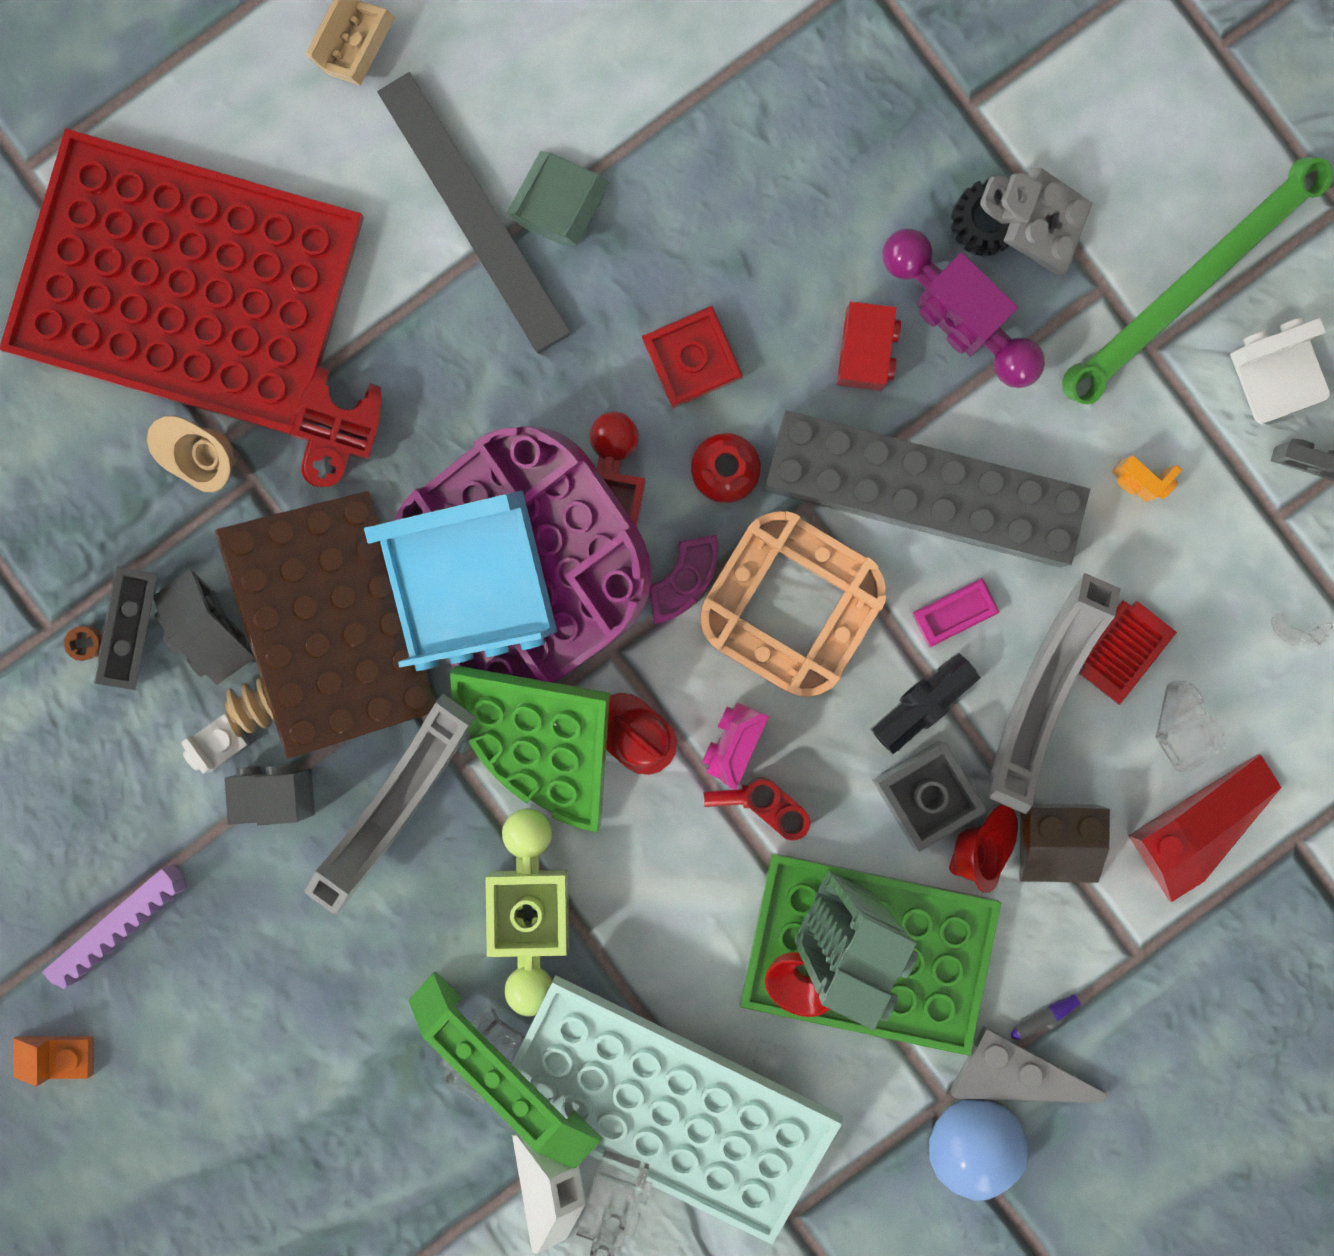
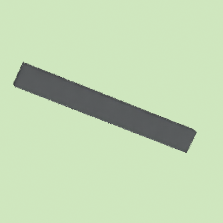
M408 72L378 90L377 93L537 354L570 335L568 328L412 74Z

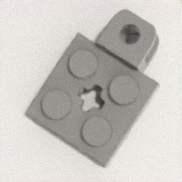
M1043 168L1030 169L1028 175L1023 173L1012 174L1010 179L1004 176H991L980 202L981 207L989 216L1002 224L1010 223L1003 242L1055 275H1066L1093 204ZM997 189L1001 192L1002 195L999 204H997L994 199V194ZM1047 215H1050L1052 219V225L1049 231V224L1047 221H1045Z

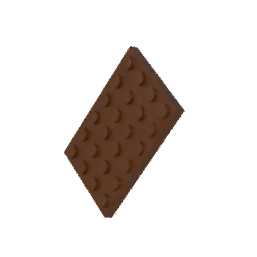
M369 490L219 528L214 532L286 759L428 715L436 702L426 670L416 671L415 665L399 668L398 662L409 658V653L381 543L377 541L368 544L364 531L366 527L379 525Z

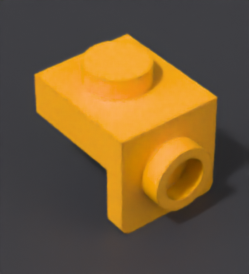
M1133 455L1121 460L1112 470L1118 477L1117 483L1122 489L1131 495L1137 494L1145 502L1158 497L1160 499L1167 497L1178 485L1179 482L1175 478L1182 471L1176 464L1166 468L1157 477Z

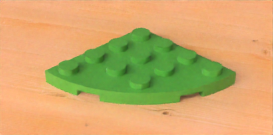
M455 665L450 673L453 701L476 716L468 729L470 735L468 742L491 774L523 802L528 803L531 800L552 812V818L577 828L598 832L602 820L610 693Z

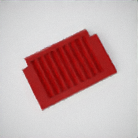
M1122 600L1116 609L1114 619L1094 645L1079 674L1120 705L1177 632L1138 601L1131 606Z

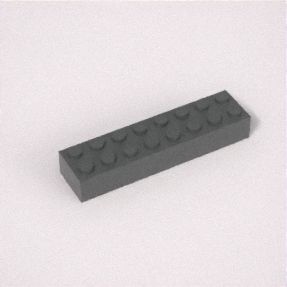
M785 410L763 491L1061 568L1072 565L1091 489Z

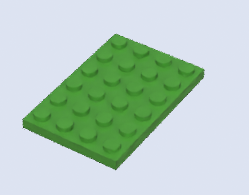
M771 852L740 1000V1008L970 1056L1002 902L991 898ZM827 870L870 890L874 894L873 896L881 902L904 928L908 936L912 937L917 943L914 951L918 952V957L914 968L907 978L897 977L891 993L897 995L895 1007L887 1021L880 1019L875 1031L831 1009L815 1017H804L789 1013L772 1000L765 987L766 972L773 961L785 953L799 952L798 946L794 942L795 936L807 912L809 913L813 905L814 897ZM805 965L797 966L800 973L810 977Z

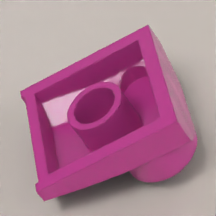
M738 702L734 708L726 706L717 726L723 730L718 744L710 742L702 760L703 764L708 765L705 773L720 779L728 787L737 790L769 716Z

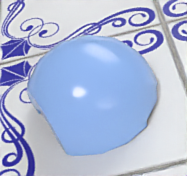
M965 1099L950 1106L936 1121L929 1139V1160L937 1178L951 1192L974 1201L989 1200L1011 1188L1025 1172L1028 1164V1141L1018 1117L1005 1105L988 1099Z

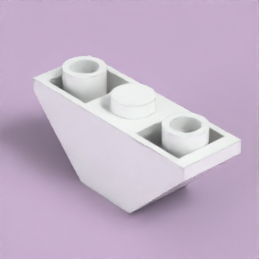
M517 1133L512 1135L528 1231L532 1253L538 1254L567 1239L585 1207L579 1165L574 1169L535 1152Z

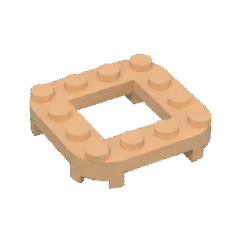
M788 511L768 513L753 521L748 527L705 598L700 613L701 629L707 641L715 649L786 692L804 697L816 696L832 689L839 682L841 674L878 612L882 610L886 601L884 578L879 570V566L872 559L862 556L800 519L799 515ZM778 552L844 591L805 657L740 618Z

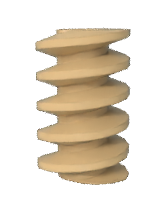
M261 678L256 680L257 691L255 692L251 690L247 683L241 685L242 696L240 697L237 696L232 688L226 691V714L236 737H240L243 734V730L247 733L255 732L258 725L262 728H268L271 726L272 720H274Z

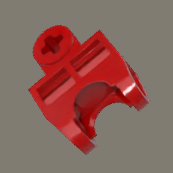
M320 366L315 370L299 400L289 436L307 441L301 462V473L306 482L315 487H329L341 480L349 455L361 459L369 458L379 425L381 387L370 383L363 401L359 400L353 409H341L331 401L329 396L330 386L326 385L329 369ZM303 420L308 421V422H311V423H314V424H317V425H321V426L327 427V428H329V429H325V428H322V427H319V426H316V425H313V424L304 422ZM338 431H339V432H342V433H346V434L352 435V436H355V437H358V438H361V439H364V440H360V439H357V438H354V437H351V436H347V435L338 433ZM324 457L327 459L326 465L331 467L332 471L331 473L323 474L322 478L318 477L319 470L313 468V463L322 461Z

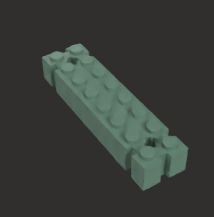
M827 870L814 897L813 905L809 913L807 912L794 942L798 946L797 949L817 994L820 995L821 1004L875 1031L880 1019L887 1021L895 1007L897 995L891 993L897 977L907 978L914 968L918 957V952L914 951L917 943L912 937L908 936L904 928L881 902L873 896L874 894L870 890Z

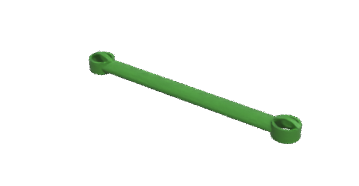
M1302 157L1297 160L1289 171L1288 179L1086 364H1075L1067 370L1062 380L1064 395L1070 400L1085 405L1093 404L1099 400L1104 393L1106 382L1308 197H1319L1328 190L1333 178L1331 164L1326 159L1318 157ZM1317 171L1314 185L1307 190L1304 185V177ZM1092 376L1090 389L1086 394L1078 397L1076 385Z

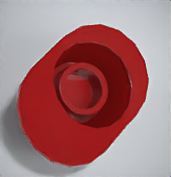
M627 693L610 695L606 750L621 764L636 774L650 775L662 771L671 763L676 754L677 740L672 727L646 702L635 695Z
M999 805L991 811L982 826L962 831L955 842L954 853L949 865L950 872L967 880L974 881L982 893H990L995 889L1001 872L1016 844L1018 819L1015 811L1006 805Z

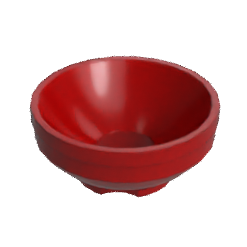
M732 433L716 434L704 440L694 452L691 461V474L695 486L702 495L718 503H732L745 498L753 491L760 477L761 464L755 448L743 437ZM730 454L736 458L738 470L734 475L724 477L716 471L715 461L719 456Z
M799 952L785 953L778 956L768 968L765 976V987L772 1000L782 1009L798 1016L815 1017L830 1010L821 1004L820 995L817 994L810 977L803 975L797 969L798 965H804Z

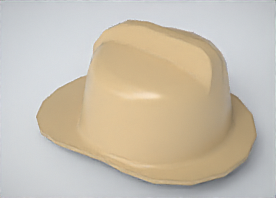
M163 416L155 420L148 429L147 444L149 451L155 461L165 470L203 492H215L224 488L227 484L231 468L235 466L237 458L233 454V448L229 439L223 433L213 428H201L189 420L178 416Z

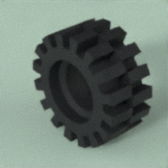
M989 179L984 184L978 181L971 188L968 187L957 201L951 215V219L954 221L951 229L952 232L956 231L958 234L955 238L958 244L963 241L966 244L964 247L966 251L970 252L971 249L977 250L976 255L983 256L985 252H988L989 256L996 255L999 250L1002 252L1009 246L1003 241L1010 223L1001 224L997 230L987 232L981 230L974 221V211L977 207L981 206L980 202ZM997 189L994 194L995 202L999 204L1002 195L1001 192Z

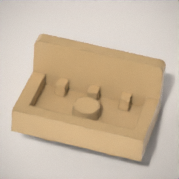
M333 0L306 55L327 75L361 86L395 17L385 8L358 0Z

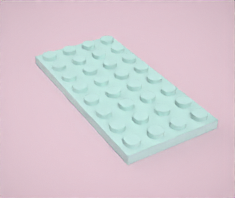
M555 975L512 1062V1065L566 1119L575 1110L603 1138L588 1155L770 1244L774 1243L842 1125L843 1115Z

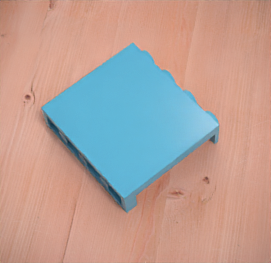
M523 490L364 528L368 544L377 541L381 543L406 641L409 658L399 661V668L415 665L416 671L426 670L439 666L438 660L449 658L451 664L461 663L474 659L473 653L484 651L486 657L496 656L509 652V645L519 643L522 650L544 645V638L557 632Z

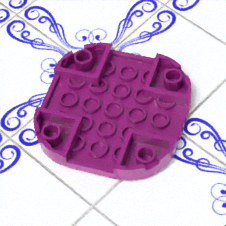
M518 426L499 429L474 441L473 444L475 446L424 487L415 489L400 506L394 521L523 490L557 632L545 637V644L539 647L522 650L519 643L509 645V652L486 657L484 651L473 653L474 659L456 664H451L449 661V664L452 668L456 665L556 683L621 637L637 621L645 607L650 590L651 565L649 554L636 525L594 464L576 443L554 430L539 426Z

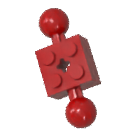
M616 411L607 412L593 422L589 434L590 444L594 452L599 456L597 463L598 472L638 529L646 481L645 478L619 474L621 461L628 458L637 448L639 431L635 422L628 415Z

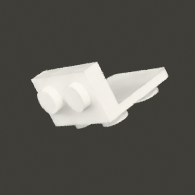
M1304 317L1294 319L1280 325L1282 332L1270 337L1267 330L1243 339L1246 346L1230 354L1256 422L1264 424L1329 398L1330 391L1310 341L1326 333L1321 318L1305 323Z

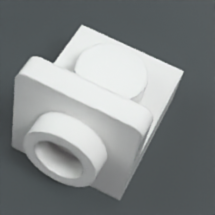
M226 713L196 735L181 741L185 749L183 752L185 760L194 770H200L203 774L215 771L251 745L244 734L236 737L231 729Z

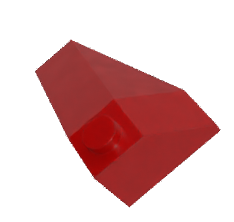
M1258 754L1128 836L1168 900L1173 902L1205 882L1282 787L1262 755Z

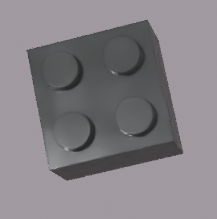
M935 742L872 780L909 843L918 852L987 812L945 742Z

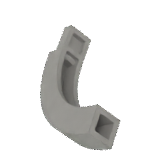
M1084 573L1065 600L1035 655L1012 707L990 774L994 777L989 795L990 799L1024 814L1033 806L1043 759L1058 716L1088 655L1115 617L1121 588Z
M445 694L441 695L435 702L409 748L376 796L340 843L315 871L304 891L306 895L334 915L338 914L382 858L432 789L467 736L468 729L476 716Z

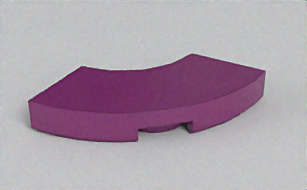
M717 535L679 541V557L673 570L662 581L650 585L649 596L654 624L666 622L681 615L691 608L703 595L710 584L717 564Z

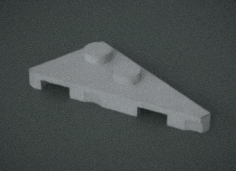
M985 1026L972 1047L971 1055L967 1057L949 1091L957 1099L1103 1103L1107 1096L1102 1089Z

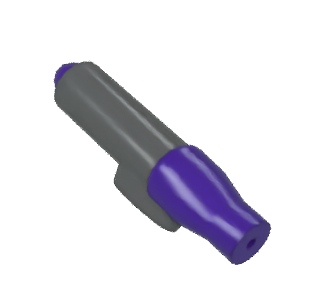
M1073 994L1068 998L1050 1004L1044 1010L1014 1026L1015 1029L1011 1032V1038L1023 1040L1045 1027L1049 1030L1059 1026L1066 1020V1016L1073 1009L1081 1005L1080 1001Z

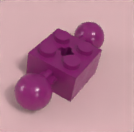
M907 228L898 230L889 236L882 250V260L885 268L896 278L904 280L915 278L925 288V291L916 303L920 308L919 314L929 325L933 327L938 325L948 335L946 340L953 349L961 354L966 352L971 357L984 345L995 356L994 369L997 377L1009 387L1025 388L1034 384L1040 378L1045 367V357L1039 345L1027 338L1011 339L1000 328L1019 307L962 252L941 271L931 261L932 246L922 232Z

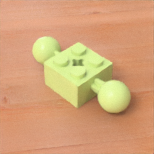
M527 808L512 813L506 819L502 829V839L505 847L511 854L516 856V871H490L486 876L487 957H517L518 969L513 971L506 981L505 999L514 1012L530 1017L536 1016L553 981L551 976L541 968V956H566L569 950L568 870H539V855L544 853L550 845L552 828L544 814ZM525 904L531 905L532 909L537 911L532 921L526 920V915L519 913V910L523 909Z

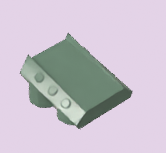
M540 151L506 214L523 228L562 246H577V244L584 241L588 233V223L596 208L601 205L604 193L610 182L599 174L555 154Z

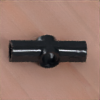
M956 653L928 679L926 677L904 693L899 699L900 703L871 727L870 730L879 742L891 754H894L923 728L928 729L938 722L951 709L950 704L981 677L967 659L960 653Z

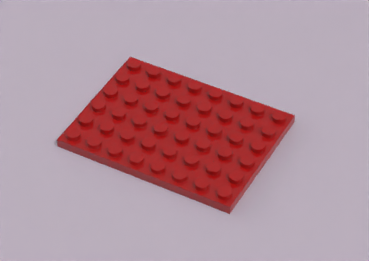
M65 128L1 340L0 350L25 359L289 434L299 400L315 370L321 365L364 217L359 212Z

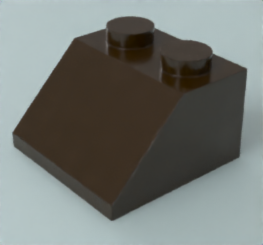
M1033 804L1026 814L1020 812L1019 881L1099 883L1109 851L1110 809L1100 805Z

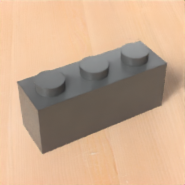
M118 566L115 568L94 674V684L136 690L158 574Z

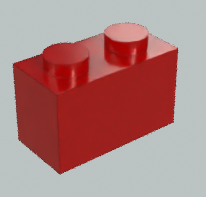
M849 302L845 312L837 386L882 391L887 385V381L894 380L896 358H891L890 355L892 343H898L901 331V320L895 319L897 307Z

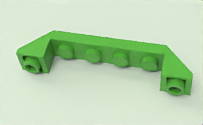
M436 971L432 973L408 1000L422 1037L535 1152L575 1169L603 1138L575 1110L566 1119L456 1008L463 998Z

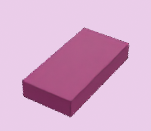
M983 578L913 612L912 615L928 647H932L1000 612Z

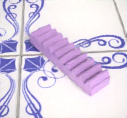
M175 864L159 870L44 969L42 973L52 985H57L63 989L81 980L82 975L93 969L92 966L103 961L105 955L117 949L116 945L126 941L128 935L140 929L139 925L149 921L152 918V914L161 911L164 904L175 899V894L184 891L187 888L184 881L185 876Z

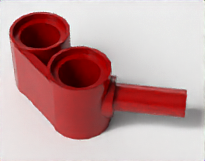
M766 777L753 778L747 785H742V789L703 792L704 807L743 805V809L750 808L787 840H799L810 829L811 821L803 807ZM760 785L770 787L773 793L771 801L763 806L754 804L751 799L753 790ZM789 811H797L801 814V825L794 831H786L781 826L783 815Z

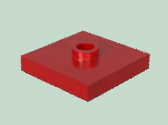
M713 306L642 336V341L672 409L743 379L742 372Z

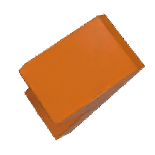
M16 1036L13 1038V1077L33 1086H39L48 1079H88L94 1075V1036Z

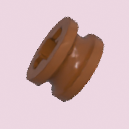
M93 626L75 627L64 638L65 651L75 660L85 661L93 659L99 654L102 634ZM82 632L87 634L86 639L92 638L93 646L86 649V654L81 653L83 648H76L75 644L76 640L82 638Z

